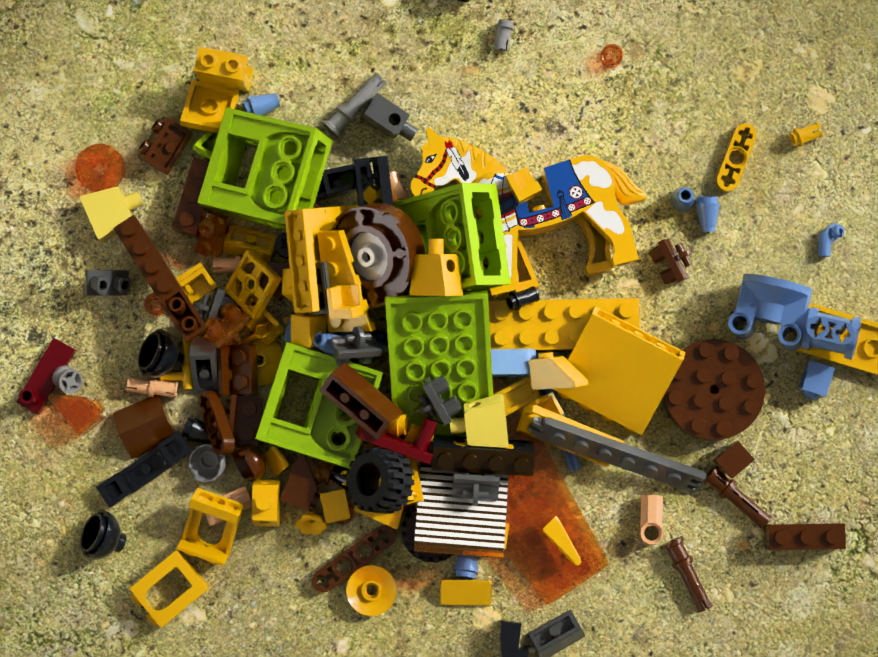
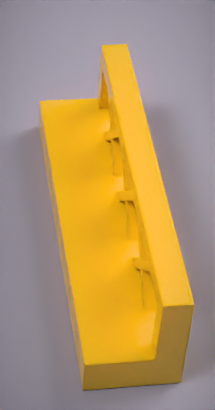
M535 404L524 407L516 430L537 439L535 434L528 431L527 427L534 417L543 419L550 417L621 443L624 442ZM552 445L601 466H609L608 463Z

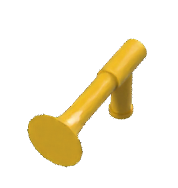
M183 339L184 360L182 372H169L161 376L160 381H182V389H194L189 358L191 341L186 343Z

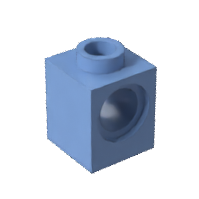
M814 361L806 362L798 391L804 392L803 397L818 401V398L826 397L835 368Z

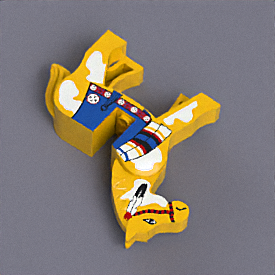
M426 127L428 141L420 148L423 163L411 182L413 197L448 187L453 183L497 184L510 284L490 289L491 298L507 295L511 291L519 292L532 286L535 289H539V283L520 237L554 231L575 221L583 229L588 242L589 252L585 267L586 277L609 272L612 268L635 263L639 260L630 223L622 213L617 201L621 205L628 206L644 202L647 196L616 165L594 156L584 155L545 167L542 172V180L549 208L547 204L532 208L533 211L529 213L527 202L518 205L504 179L508 171L494 157L462 140L440 137L430 127ZM478 207L476 211V216L478 220H480L482 216V210L480 207ZM610 245L613 251L612 259L610 254Z

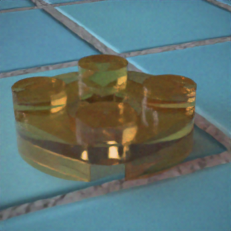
M94 144L78 154L75 171L79 182L86 189L97 192L118 187L125 177L126 164L123 156L113 146ZM100 162L103 165H107L103 175H100L98 171H94V168Z

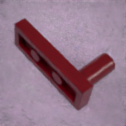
M53 337L29 381L20 392L16 403L40 415L56 387L52 381L54 371L60 366H68L77 350Z
M424 417L414 443L387 433L377 440L360 425L357 428L356 435L360 440L430 464L433 454L428 449L438 422L429 417Z

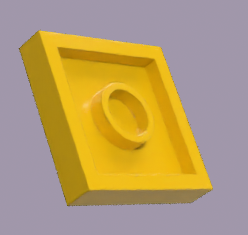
M192 80L180 119V126L218 133L226 107L237 108L240 89Z

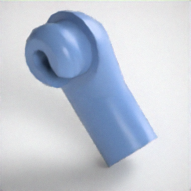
M831 224L820 232L818 236V257H831V244L844 235L845 231L842 225Z

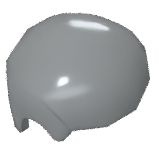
M205 443L196 446L193 452L190 453L188 468L191 470L196 481L203 483L215 481L225 471L226 457L225 455H216L211 443Z

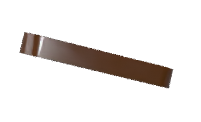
M381 525L317 571L312 578L313 587L319 592H328L356 570L390 547L396 538L394 529L388 525ZM381 529L384 532L389 530L391 532L389 536L390 542L381 541L377 544L381 549L376 551L374 544L368 538L373 536V540H376L380 537L379 531ZM367 544L370 546L371 555L368 558H360L358 556L357 548L359 545ZM340 559L350 561L351 569L349 572L340 573L338 571L337 563ZM332 566L334 573L340 579L336 581L335 577H332L328 581L329 586L327 588L324 585L319 587L317 584L319 582L318 576L322 574L325 577L331 572L327 568Z

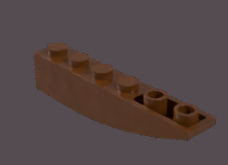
M132 215L113 228L185 342L189 343L207 331L208 328L136 216Z

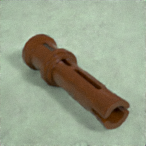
M715 465L706 474L707 477L703 483L709 484L719 493L718 496L720 498H727L760 528L765 527L772 516L768 515L753 500L736 487V481L727 478L719 471L720 467Z
M680 536L663 544L662 547L667 549L673 561V569L679 571L697 611L700 613L705 611V608L709 609L713 605L692 566L693 557L688 554L683 544L684 538Z

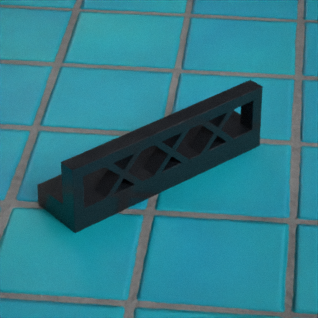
M388 156L353 159L358 207L369 204L363 197V193L368 186L376 191L377 198L373 203H386L393 206ZM372 162L374 173L367 180L361 175L360 164Z

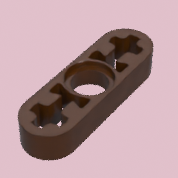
M215 390L201 391L198 397V406L214 453L216 455H231L235 448V440L220 396Z

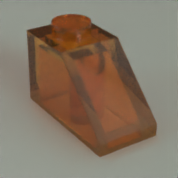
M50 394L47 397L79 436H85L106 418L102 413L105 408L96 398L92 401L88 397Z

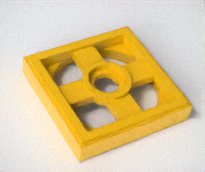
M247 249L224 290L252 319L259 320L282 278L253 250ZM254 263L256 265L251 274H248L245 271L246 267ZM263 273L269 278L265 289L260 286L259 281ZM250 280L254 281V287L252 289L249 288ZM240 281L242 282V283H241V286H242V291H241V292H240V289H239V283H240ZM251 294L258 298L255 306H250L246 303Z

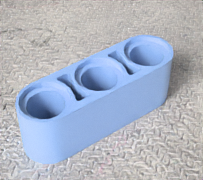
M491 349L492 377L529 376V360L536 358V350Z

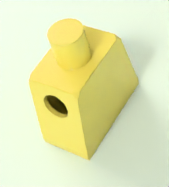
M113 187L80 196L97 239L102 243L116 235L113 228L133 215L131 210L144 205L138 191L125 196L120 187Z
M503 394L465 403L464 417L451 418V434L466 432L467 445L508 448Z

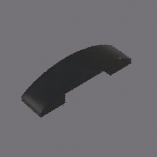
M177 431L159 443L150 452L121 472L114 474L96 488L108 507L111 508L152 482L193 451L181 433Z

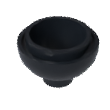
M158 329L149 334L144 340L138 356V366L143 376L157 378L164 376L171 370L178 371L183 364L184 355L179 352L174 337L169 332Z
M99 510L90 516L84 525L80 538V547L84 557L93 560L105 558L114 551L117 553L121 552L126 543V534L121 532L119 522L113 514L106 510Z

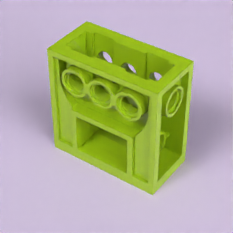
M226 107L197 203L216 214L286 231L284 211L313 209L333 141L314 127ZM250 146L257 148L244 189L236 187L234 184L245 147Z
M459 183L393 203V206L406 213L417 226L423 239L425 254H428V239H444V254H457L459 257L463 292L484 291L510 284L497 184ZM478 207H480L482 210V216L480 220H478L476 216V211ZM481 233H483L484 241L482 244L480 243ZM485 257H487L489 260V266L487 270H485L483 266V260Z
M286 342L255 439L350 469V462L355 461L354 456L361 452L364 443L356 435L359 424L353 419L347 422L342 421L341 413L343 410L319 391L331 372L340 367L333 356ZM352 362L348 364L380 391L385 377L383 372ZM292 373L319 381L304 427L277 419ZM340 432L344 433L346 436L345 443L336 446L333 441L334 436Z

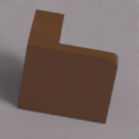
M734 441L712 461L715 464H719L730 478H734L755 459L739 441Z

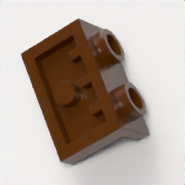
M163 116L154 122L151 128L153 133L148 140L145 139L140 145L138 158L168 175L193 133L180 126L171 118Z
M256 344L218 346L219 395L258 394Z
M232 394L231 400L227 399L226 414L229 415V425L235 440V446L251 444L259 448L260 440L255 438L262 419L264 398Z

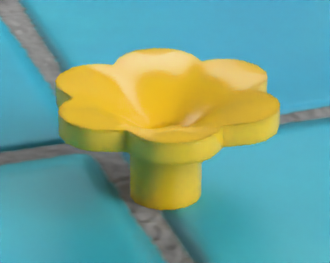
M309 511L307 515L301 516V519L297 520L295 524L296 528L300 529V532L305 535H320L322 530L327 529L328 525L315 511Z

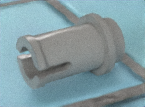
M499 19L498 24H495L497 32L493 49L508 52L511 32L514 31L515 27L512 21Z

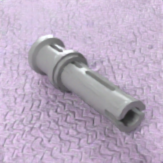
M375 72L345 105L341 104L336 107L337 111L328 120L322 122L323 126L333 136L338 138L340 132L349 123L355 121V115L387 84L386 81H382L383 78Z

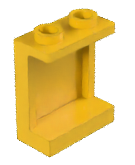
M199 47L194 72L200 82L240 89L242 92L249 93L254 68L247 66L248 57L245 55Z

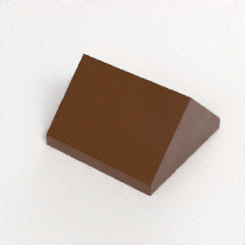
M158 395L146 398L113 413L118 435L132 459L150 452L159 443L175 433L162 398Z

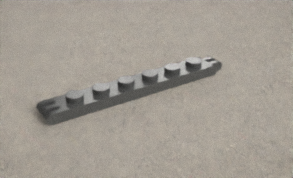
M534 417L527 427L528 431L535 434V437L539 440L692 493L698 489L707 477L706 473L702 470L550 417L545 419Z

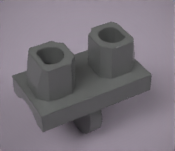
M85 270L86 284L83 294L86 296L127 295L130 292L131 279L129 278L128 270Z
M216 289L211 307L208 306L210 297L207 295H203L201 303L193 302L202 320L205 312H208L205 322L208 330L205 333L225 334L229 321L218 318L217 314L219 308L232 312L236 302L229 295L224 294L225 290Z
M354 327L351 335L331 337L330 344L334 350V359L338 366H342L344 363L349 364L351 358H357L361 364H371L373 357L381 356L382 349L377 345L375 335L370 333L364 334L362 327Z
M444 375L432 380L429 376L422 379L424 383L422 387L429 399L426 398L424 393L418 395L417 397L421 403L416 407V410L419 414L427 413L429 418H433L436 416L433 410L435 408L442 422L446 425L451 422V416L461 410V404L455 395L444 401L440 394L450 390L449 383Z
M457 472L453 478L452 498L472 499V506L478 505V499L498 501L500 477H496V474L482 473L481 475H471L470 472Z

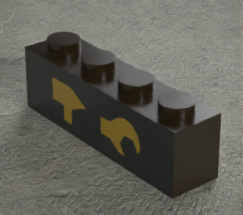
M434 435L432 440L433 457L431 459V470L533 476L535 460L534 442L508 439V448L467 445V437Z

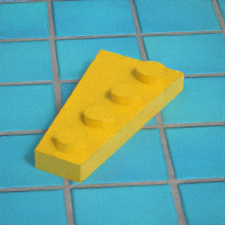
M344 230L317 232L320 261L327 262L330 287L348 284L361 285L359 275L355 274L352 266L354 260ZM363 300L364 314L352 319H329V314H326L328 332H352L354 327H362L364 332L376 330L374 322H370L367 312L369 309L367 300Z

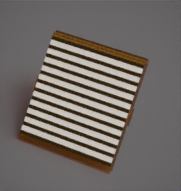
M421 461L420 483L424 501L415 503V514L417 516L414 551L504 559L505 527L507 515L509 514L507 504L508 475L496 474V477H500L498 501L478 499V505L472 506V499L452 498L453 478L457 472L431 470V462L427 464ZM471 473V475H481V474H482V473Z

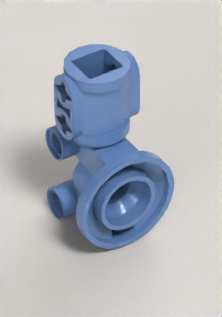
M744 274L735 312L730 316L728 326L737 338L748 339L754 334L756 320L780 325L778 337L782 345L788 350L795 351L800 347L810 350V347L844 354V358L852 360L862 318L854 316L853 320L820 313L819 308L811 307L809 309L813 290L806 286L764 275ZM746 321L747 326L744 330H736L739 322ZM822 324L824 331H820L819 335L816 336L814 329H818ZM847 329L849 337H845L841 343L839 335H843ZM788 333H797V338L794 341H785Z

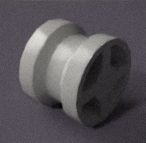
M63 365L54 371L52 381L63 392L73 394L82 387L83 378L72 367Z

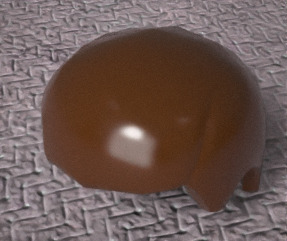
M243 444L234 448L232 456L244 479L253 478L250 482L262 478L266 471L264 454L255 445Z

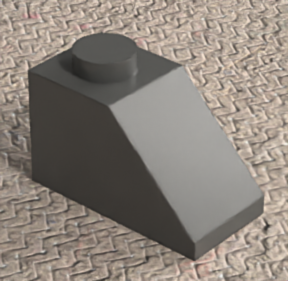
M198 336L191 341L189 358L194 394L215 390L219 393L218 345L216 336Z

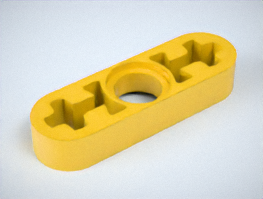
M740 124L733 132L716 177V186L721 192H732L740 182L757 136L756 129L750 124ZM744 130H748V135L751 137V139L747 138L743 144V147L748 148L747 151L740 146H733L734 143L739 145L742 136L738 133H742ZM735 151L741 153L743 156L742 163L739 165L732 164L729 160L730 153ZM730 169L739 170V173L735 171L732 173L731 181L734 184H729L728 187H725L721 177L725 178Z

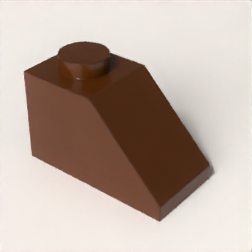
M299 453L279 500L309 512L310 508H316L320 499V495L317 494L319 488L307 457Z

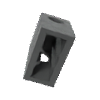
M378 93L371 99L359 118L392 139L399 134L411 141L418 131L416 127L407 122L410 116L407 112ZM389 117L396 120L395 126L389 123Z

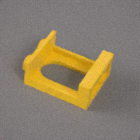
M197 488L190 500L189 515L182 539L177 545L176 550L182 551L188 556H196L207 560L211 564L224 566L231 553L245 504ZM203 513L226 521L223 535L219 542L210 544L200 538L198 532Z
M176 550L129 589L133 593L130 597L139 607L143 605L147 610L148 614L146 617L155 627L159 625L162 628L201 595L210 590L211 587L182 551ZM177 566L191 583L192 587L166 608L155 610L146 598L147 591Z

